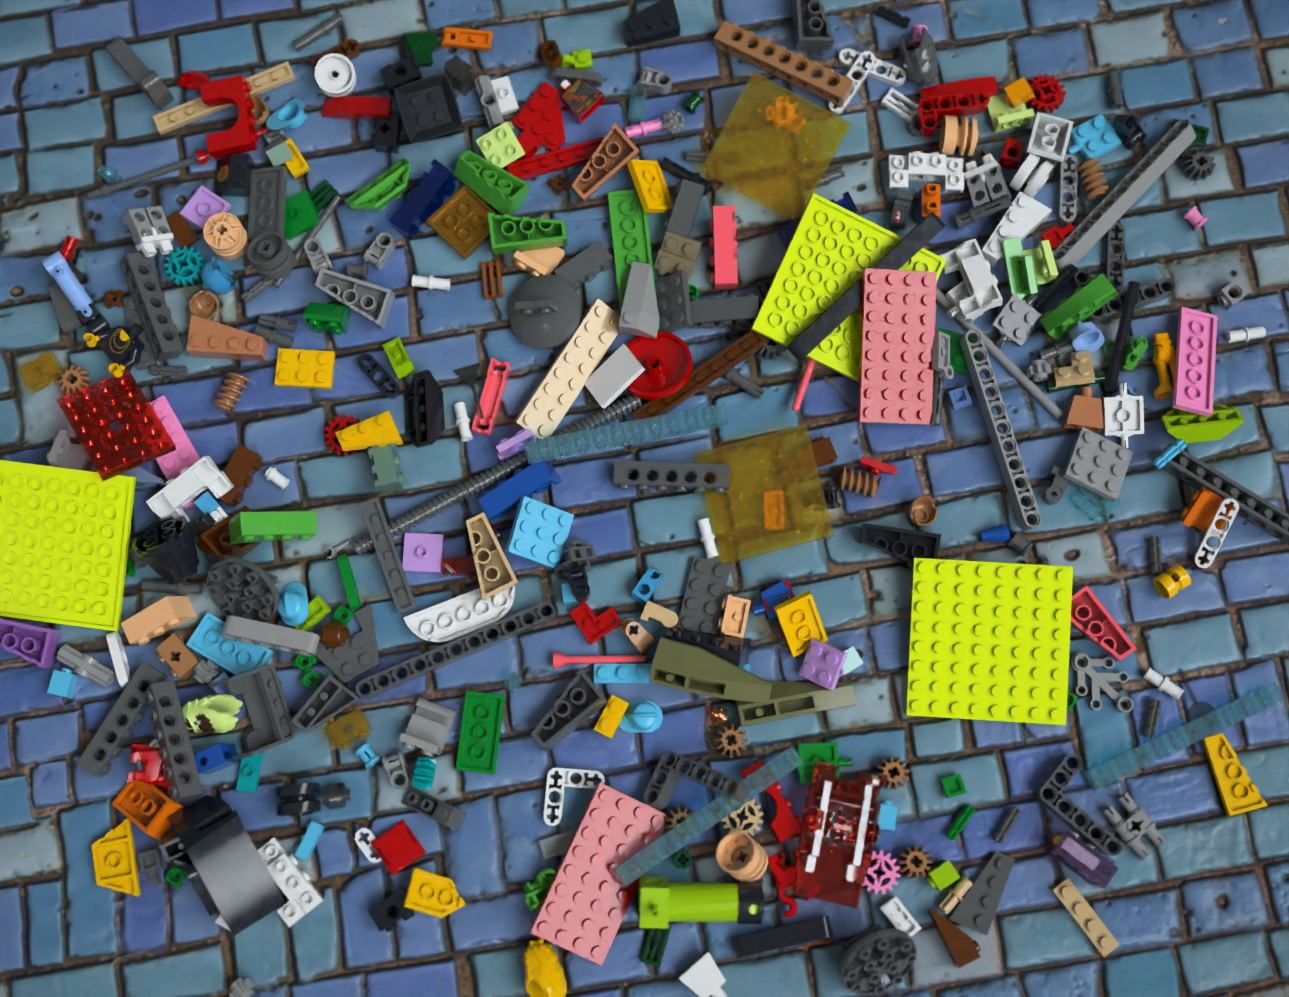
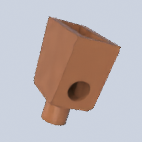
M1081 387L1080 395H1074L1070 399L1062 428L1079 430L1084 427L1094 433H1099L1103 429L1102 402L1100 398L1092 397L1091 387Z

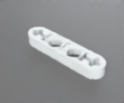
M848 48L843 49L839 55V63L841 66L851 69L855 58L858 59L862 53ZM846 55H849V59L845 61L844 58ZM869 57L864 59V61L871 63ZM876 58L874 67L868 74L869 77L894 86L903 85L907 75L904 69ZM883 67L886 72L878 74L876 68ZM900 74V78L896 80L895 76Z
M863 52L846 75L853 80V90L843 107L834 109V104L829 101V111L832 114L839 115L845 110L874 67L875 56L872 52ZM869 57L871 63L867 62L863 69L864 59ZM853 72H860L862 77L859 80L853 79Z
M1228 497L1220 502L1194 555V561L1198 567L1208 568L1213 563L1239 510V504L1235 499ZM1231 501L1235 508L1233 510L1230 509L1227 513L1228 516H1231L1230 519L1224 515H1219L1220 512L1225 514L1227 508L1224 505L1225 503L1229 504ZM1218 519L1226 521L1224 529H1217L1215 527V522ZM1211 536L1216 537L1218 540L1214 547L1206 544L1207 539ZM1205 547L1206 549L1213 551L1212 554L1208 552L1206 555L1208 562L1204 561L1203 564H1201L1200 559H1198V557H1203L1206 552L1205 550H1202V548Z

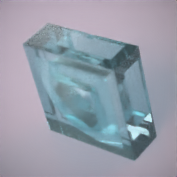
M103 165L99 166L97 171L108 182L117 183L122 180L117 170Z

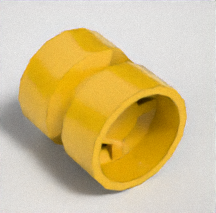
M1174 564L1166 570V573H1161L1153 579L1155 588L1165 599H1170L1178 593V590H1183L1192 583L1187 571L1179 564Z

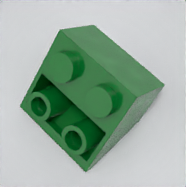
M310 302L303 314V318L314 332L330 331L332 334L341 335V333L348 332L351 312L348 306Z

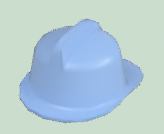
M1078 320V325L1071 331L1072 345L1076 352L1090 350V353L1098 350L1105 341L1101 330L1092 322L1082 323Z

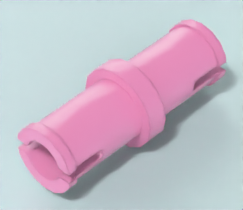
M660 118L647 122L641 121L637 125L624 127V132L628 138L638 135L645 136L649 132L662 130V123Z

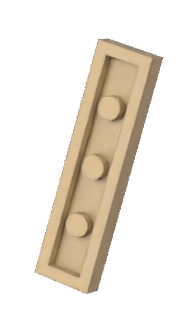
M1069 878L1064 879L1051 890L1102 957L1107 956L1120 945Z

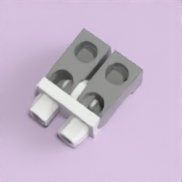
M991 154L982 157L984 165L980 167L977 166L975 161L966 163L964 175L975 209L1006 195H1009L1010 199H1012L1001 167Z
M161 206L131 209L126 212L122 220L125 226L128 225L132 233L137 251L142 250L146 258L155 256L157 253L156 248H159L163 255L170 254L173 250L171 241L174 236L170 231Z

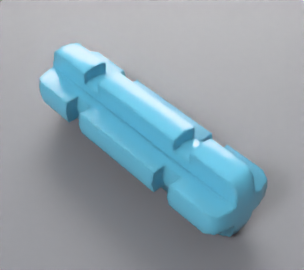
M1181 438L1178 439L1153 461L1154 466L1161 469L1187 447L1186 442Z

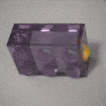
M1058 831L1045 851L1094 888H1106L1119 869L1114 865L1115 861L1106 855L1103 857L1097 853L1098 849L1091 843L1085 844L1081 841V836L1075 831Z

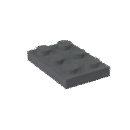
M680 270L656 280L655 289L660 319L659 332L673 333L691 326L692 316L687 271Z

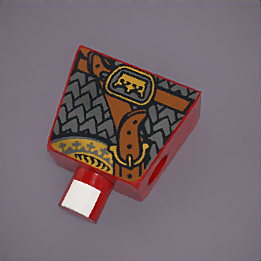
M578 79L573 85L568 80H564L559 86L564 92L562 95L563 105L579 125L604 103V94L581 79Z

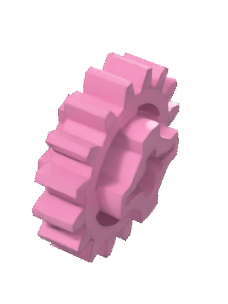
M880 850L878 855H876L875 851H871V856L864 854L866 860H861L860 864L862 866L857 868V871H860L861 874L856 877L863 880L860 883L861 886L867 885V892L873 889V893L876 895L879 890L882 894H886V888L892 891L891 885H898L895 878L901 877L900 874L896 873L900 866H894L897 860H890V853L883 856V851ZM876 859L874 865L866 867L871 860ZM885 861L889 864L891 871L885 867ZM879 866L880 871H883V875H879L877 878L874 870H877ZM865 874L870 875L873 885L867 880ZM885 878H890L885 885L881 886Z

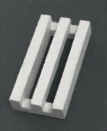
M891 87L880 104L910 123L916 117L918 105ZM890 95H893L894 97H896V98L899 99L900 101L898 102L897 100H895L894 98H892ZM904 104H906L907 106H909L910 108H912V109L914 110V112H913L912 110H910L909 108H907L906 106H904Z

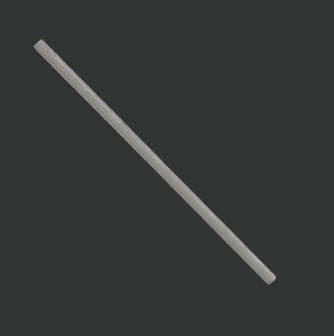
M936 287V300L947 311L953 308L952 302ZM960 312L953 316L967 331L971 329L978 330L982 335L986 350L1057 420L1064 414L973 322L970 323L967 319L965 320Z

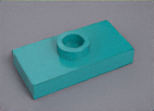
M263 753L241 759L237 791L257 793L264 757Z

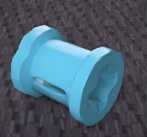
M366 743L355 752V755L359 756L364 762L366 769L371 768L381 759L375 755L369 743Z

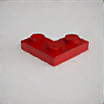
M586 602L569 612L590 645L618 628L622 621L613 607L595 617Z

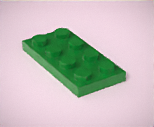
M466 691L456 770L496 775L505 695Z

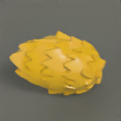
M542 938L536 942L530 941L529 947L525 950L522 959L525 967L527 993L530 997H565L567 992L566 979L557 954L551 945L544 943Z

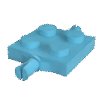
M1100 114L1071 130L1070 136L1074 140L1075 145L1067 148L1066 152L1072 155L1079 151L1087 160H1091L1119 147L1122 142L1116 135L1113 125L1111 126L1103 115Z

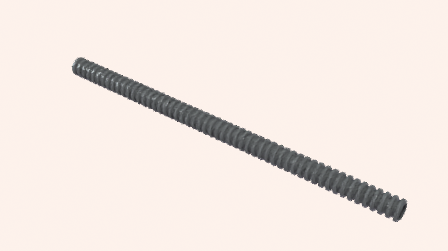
M627 395V398L623 397L621 401L617 400L616 404L612 403L610 407L602 408L601 412L597 411L595 415L591 414V417H585L584 421L581 419L580 423L576 422L574 426L570 425V428H564L563 432L559 431V434L555 433L553 437L549 436L548 440L544 439V442H538V445L534 444L532 448L528 447L527 451L523 450L521 454L513 455L512 459L509 460L508 458L506 462L502 461L500 465L496 464L495 468L491 467V470H485V473L481 472L479 476L475 475L474 479L470 478V481H464V484L460 483L459 487L456 488L455 486L453 490L449 489L447 493L443 492L442 496L437 495L438 498H432V501L428 500L426 504L422 503L421 507L417 506L415 510L411 509L409 513L408 511L405 512L406 515L403 516L401 514L400 518L396 517L394 521L390 520L388 526L392 538L395 535L399 536L400 532L404 533L406 529L410 530V527H416L415 524L417 523L420 525L421 521L425 522L427 518L431 519L432 515L437 516L436 513L448 510L449 506L452 508L453 504L457 505L459 501L463 502V499H469L468 496H474V493L478 494L480 490L484 491L485 487L489 488V485H495V482L499 483L502 478L504 480L506 476L510 477L515 471L523 467L527 468V465L532 460L540 459L544 456L548 457V454L552 455L553 451L558 452L559 448L563 449V446H569L570 442L573 444L574 440L578 441L580 437L584 438V435H590L589 432H595V429L599 430L601 426L605 427L606 423L610 424V421H616V418L620 419L621 415L626 416L627 412L631 413V410H637V407H642L640 398L634 395ZM369 532L368 535H362V538L358 537L356 541L352 540V546L359 556L363 552L367 553L368 549L372 550V547H374Z

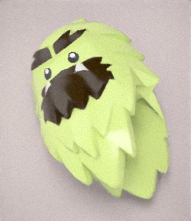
M227 694L208 695L202 699L196 698L192 702L189 701L182 707L186 728L191 733H226L235 728V723L239 719L233 716L241 711L240 707L243 702Z

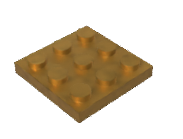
M465 184L430 216L426 223L466 260L490 237L488 212L498 214Z

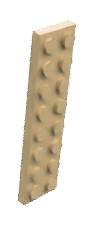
M600 299L594 300L580 321L576 331L568 339L514 423L525 430L530 428L540 442H544V439H549L548 437L553 434L584 387L586 380L591 376L618 335L620 315Z

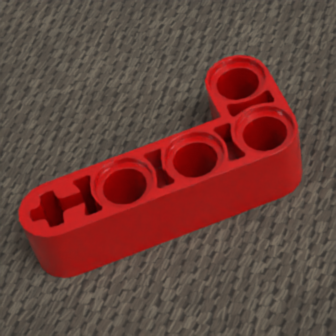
M974 91L922 98L916 109L920 134L924 137L932 136L937 128L938 119L943 118L944 115L959 117L983 113L990 101L989 94L985 91Z

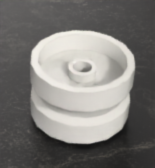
M331 53L323 56L315 67V78L319 89L324 95L330 98L346 97L353 92L357 77L353 64L347 57Z
M1030 153L1014 176L1009 187L1019 191L1027 183L1023 193L1033 198L1046 183L1054 165L1046 160L1037 169L1040 156Z

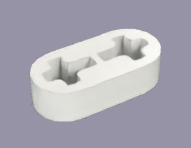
M359 829L355 834L357 845L370 862H381L382 859L380 857L379 859L371 857L373 851L370 847L372 845H368L365 841H360L362 832L369 834L367 837L369 842H372L377 837L370 829Z

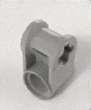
M641 67V76L636 83L637 88L662 95L668 94L672 90V80L668 72L655 70L650 67Z
M387 232L379 233L365 252L363 261H369L378 270H381L396 247L392 236ZM385 240L390 241L388 245L382 246Z
M315 238L306 240L304 249L315 274L318 276L320 268L334 269L321 243ZM318 246L316 251L310 252L311 247Z
M398 750L396 754L388 757L383 756L382 762L392 786L399 790L407 789L411 784V778L402 751ZM404 775L405 782L402 785H397V777Z

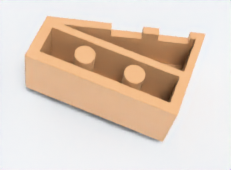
M166 596L123 621L121 625L129 644H138L140 646L150 642V639L196 618L197 615L188 596Z

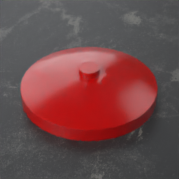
M658 332L657 339L638 336L626 345L645 369L626 388L630 394L647 400L661 399L676 393L688 381L693 367L692 356L686 343L678 336L667 332Z

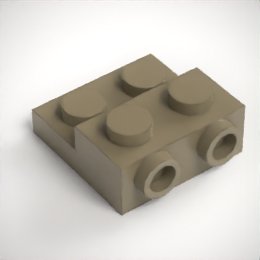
M667 230L654 268H657V272L663 275L673 274L680 270L687 271V279L689 280L692 277L702 242Z

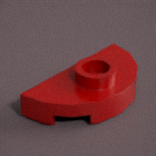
M191 70L179 78L178 85L201 92L200 84L211 81L204 73Z
M865 456L861 457L860 465L869 470L870 474L879 476L880 474L895 475L898 468L896 466Z

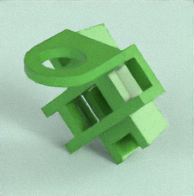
M1138 335L1137 339L1129 336L1122 360L1124 364L1123 369L1133 371L1148 347L1147 339ZM1113 340L1108 341L1103 346V352L1109 359H1111L1112 355L1107 349L1109 345H1114L1115 341Z
M543 869L533 883L527 882L524 886L527 895L523 899L530 911L536 910L538 912L546 895L545 891H548L554 878L546 875V873L555 875L556 870Z

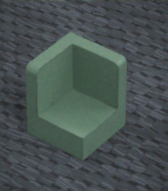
M283 138L263 148L274 167L294 157Z

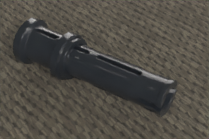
M664 157L660 164V168L667 170L682 180L685 179L704 185L705 191L703 195L705 196L709 194L713 187L714 181L706 180L701 177L700 173H693L667 157Z

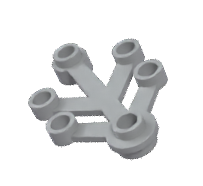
M1076 653L1071 658V666L1077 671L1075 694L1080 697L1087 694L1088 688L1085 686L1086 673L1091 678L1092 700L1089 702L1091 710L1097 711L1102 707L1100 700L1101 688L1116 703V708L1119 712H1130L1134 706L1133 701L1129 697H1121L1106 682L1117 681L1120 684L1126 683L1129 680L1128 673L1125 671L1119 673H1097L1092 667L1102 666L1104 669H1111L1115 665L1113 658L1090 659L1085 653ZM1078 659L1083 661V666L1077 664ZM1106 660L1111 662L1110 667L1105 665ZM1120 674L1125 676L1124 681L1120 680ZM1079 687H1082L1084 689L1083 694H1080L1078 692ZM1093 701L1098 702V708L1093 707ZM1121 702L1126 703L1125 709L1121 708Z

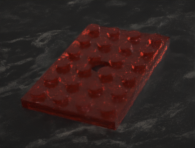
M130 371L123 372L119 378L113 376L57 399L59 407L102 481L176 450L174 442ZM115 421L124 424L119 430L110 429V424Z

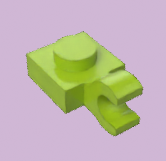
M590 49L573 51V56L562 55V68L574 66L576 70L593 69Z

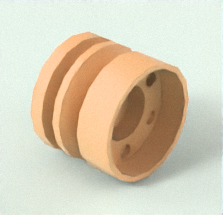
M944 115L940 130L939 152L941 154L953 155L955 148L958 147L959 156L964 155L965 148L966 156H973L978 141L977 118L971 117L968 124V118L963 117L961 125H958L957 116Z
M225 212L217 213L211 216L204 225V239L216 256L224 260H235L243 256L247 251L250 243L248 233L236 216Z
M736 831L727 834L719 842L716 849V859L719 866L737 881L754 882L766 871L768 865L766 850L747 833Z

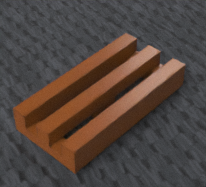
M500 261L481 262L485 300L503 298ZM493 267L497 268L498 294L495 292ZM486 268H489L492 292L490 295L488 294Z

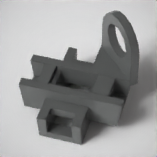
M583 539L565 542L567 549L562 552L563 554L567 553L569 560L555 568V575L562 580H568L567 576L559 573V570L565 571L566 567H577L581 563H584L586 573L591 570L589 562L597 558L593 545L584 546Z

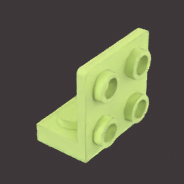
M1005 94L990 97L987 109L995 133L1031 124L1035 116L1033 108L1027 110L1025 103L1015 108L1013 104L1009 105L1004 97Z
M509 121L504 122L476 140L487 161L501 169L525 155V151L513 132L514 126Z
M1049 240L1041 241L1037 248L1024 250L1023 255H1032L1035 262L1034 273L1038 280V285L1054 282L1058 276V271Z

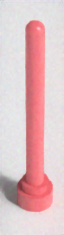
M810 358L808 359L792 405L793 411H798L801 406L816 362Z
M553 652V668H561L565 664L644 663L647 660L645 655L565 656L561 652Z

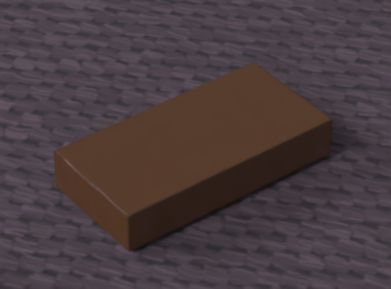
M177 210L166 218L171 233L183 248L184 246L189 248L200 240Z

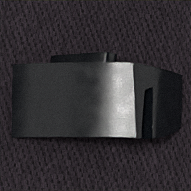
M205 795L167 817L192 861L191 864L183 868L208 914L212 916L220 911L233 936L285 904L281 893L236 812L233 813L229 804L219 798Z

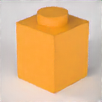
M1024 77L1004 88L1007 93L1004 95L1009 105L1013 104L1015 108L1035 97Z

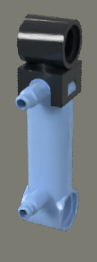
M57 251L42 260L43 265L66 295L88 331L97 336V333L111 329V326L80 284L62 254Z

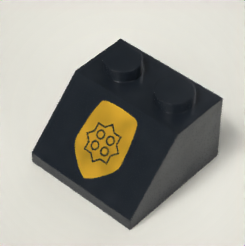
M230 153L217 160L214 190L216 195L250 197L251 170H254V161L250 154Z

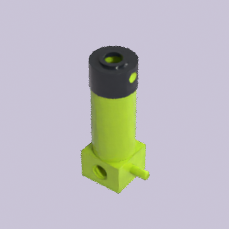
M639 875L638 918L640 928H668L669 922L762 923L764 892L761 882H668V876Z

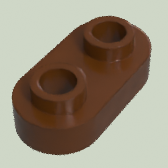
M554 40L545 42L540 48L544 63L549 69L559 67L563 57L558 44Z

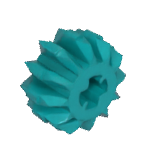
M420 756L417 759L412 780L414 788L419 790H430L432 788L437 766L436 759L427 756Z

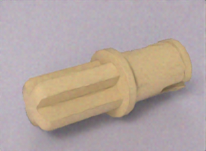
M962 876L953 889H949L950 893L939 905L940 910L948 914L958 901L963 900V895L973 884Z

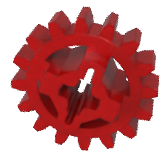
M1047 74L1043 78L1037 75L1036 80L1032 78L1029 84L1035 97L1026 103L1031 102L1030 108L1036 107V112L1042 110L1046 114L1047 110H1049L1050 113H1053L1054 109L1058 110L1065 100L1066 92L1062 91L1065 86L1059 85L1061 80L1055 81L1054 75L1051 78H1048Z
M342 414L341 419L337 416L334 417V423L329 421L331 426L330 428L325 427L328 434H325L324 438L328 440L325 443L327 446H331L330 450L332 452L337 450L338 455L344 452L348 456L349 451H343L341 446L335 444L334 441H339L335 432L349 427L348 424H357L360 420L356 418L353 421L352 415L346 418Z

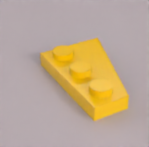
M389 410L335 432L343 451L366 449L369 446L377 445L385 447L386 444L394 443L396 445L403 444Z

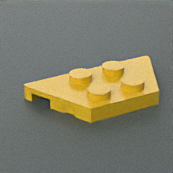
M125 819L123 823L110 830L102 839L97 840L91 845L96 884L133 896H141L132 822L130 819Z

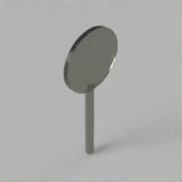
M1179 668L1178 671L1194 702L1187 714L1190 725L1199 731L1212 729L1217 722L1216 710L1207 702L1197 701L1182 668Z

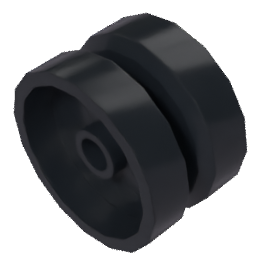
M302 783L275 787V798L278 800H288V802L276 805V816L296 817L321 812V801L317 799L308 800V797L320 794L319 783Z

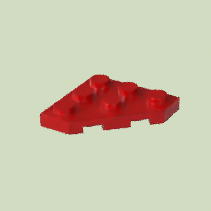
M544 81L512 119L511 123L522 132L528 129L540 140L541 146L551 152L560 149L566 142L559 91Z

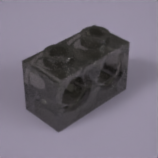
M457 55L445 63L444 70L445 73L448 72L447 76L452 87L457 89L463 96H466L475 86L473 67Z

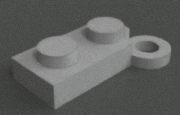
M936 331L932 346V369L942 371L943 377L946 380H950L954 377V370L950 365V335Z

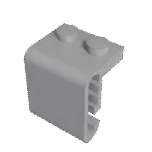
M60 430L57 437L53 440L51 450L47 453V462H49L50 466L103 472L106 467V458H109L111 453L108 449L100 447L98 454H93L92 446L71 444L68 430Z
M419 698L416 703L415 714H412L405 734L401 733L399 741L404 742L403 746L414 750L417 747L422 749L421 753L432 757L434 753L440 756L457 711Z

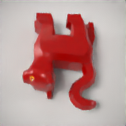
M132 744L130 762L136 763L138 760H141L144 764L143 770L129 772L126 782L133 783L134 780H139L149 785H160L166 792H169L168 779L165 778L162 772L164 762L160 759L159 748L144 744ZM174 757L175 762L180 764V760Z
M804 847L793 851L794 865L786 867L784 864L786 858L784 853L768 857L769 869L775 878L777 896L781 902L788 904L790 907L787 911L783 912L784 917L787 918L794 916L798 907L792 897L785 895L786 888L801 883V891L805 901L810 900V897L815 896L822 889L820 883L812 880L811 872H806V869H803L805 861L803 857L805 853Z

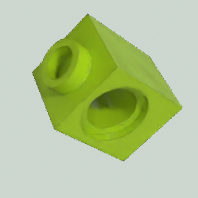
M949 860L943 861L926 873L929 877L926 879L932 889L936 888L937 891L943 890L960 878Z

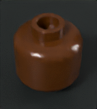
M340 621L327 622L323 625V628H320V641L329 648L344 646L346 639L350 638L349 628L345 627L344 623Z

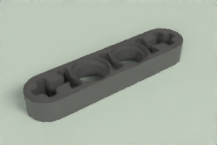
M1115 223L1106 232L1105 277L1112 283L1114 276H1117L1115 284L1118 286L1115 289L1119 293L1124 286L1125 228L1122 224ZM1113 229H1116L1117 232H1120L1116 236V240H1113L1115 238V233L1112 232ZM1113 245L1118 246L1120 253H1113L1110 247ZM1110 264H1118L1119 271L1111 270Z

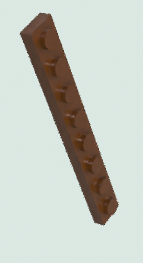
M751 330L693 370L686 384L676 393L665 398L650 400L632 413L633 417L642 430L646 429L767 345V341L763 335Z

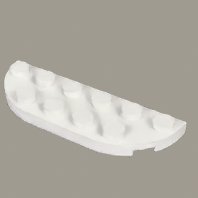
M515 586L483 601L481 590L478 588L403 618L409 629L423 640L433 643L454 641L503 619L513 605Z

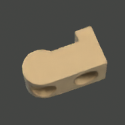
M647 601L640 617V621L648 623L649 619L662 624L668 630L675 628L678 623V616L675 612L650 601Z

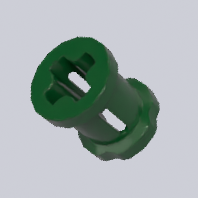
M692 90L691 96L681 106L686 112L694 115L696 108L705 102V98L700 92Z
M679 851L674 856V864L680 869H686L692 863V857L686 851ZM681 854H684L689 859L688 862H685V866H681V863L677 862V858H680Z

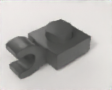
M157 848L139 853L141 873H148L150 886L162 884L160 874L158 873V870L163 869L160 849Z

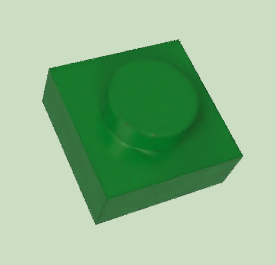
M961 774L940 779L946 799L967 793Z

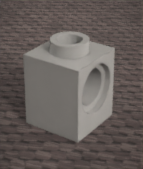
M1238 277L1224 287L1216 295L1218 303L1228 310L1244 299L1250 293V290ZM1228 292H1231L1235 298L1230 297Z

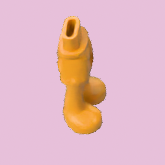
M1159 333L1153 335L1154 358L1152 360L1153 364L1156 365L1159 375V386L1154 390L1153 395L1155 399H1164L1171 396L1174 392L1176 350L1173 346V341L1169 339V334ZM1166 366L1170 367L1173 380V387L1171 385Z

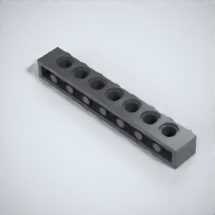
M1170 443L1168 446H1166L1162 453L1166 451L1171 445H1173V443ZM1184 450L1162 467L1197 490L1203 486L1224 499L1228 497L1235 499L1239 504L1238 515L1289 545L1288 513Z

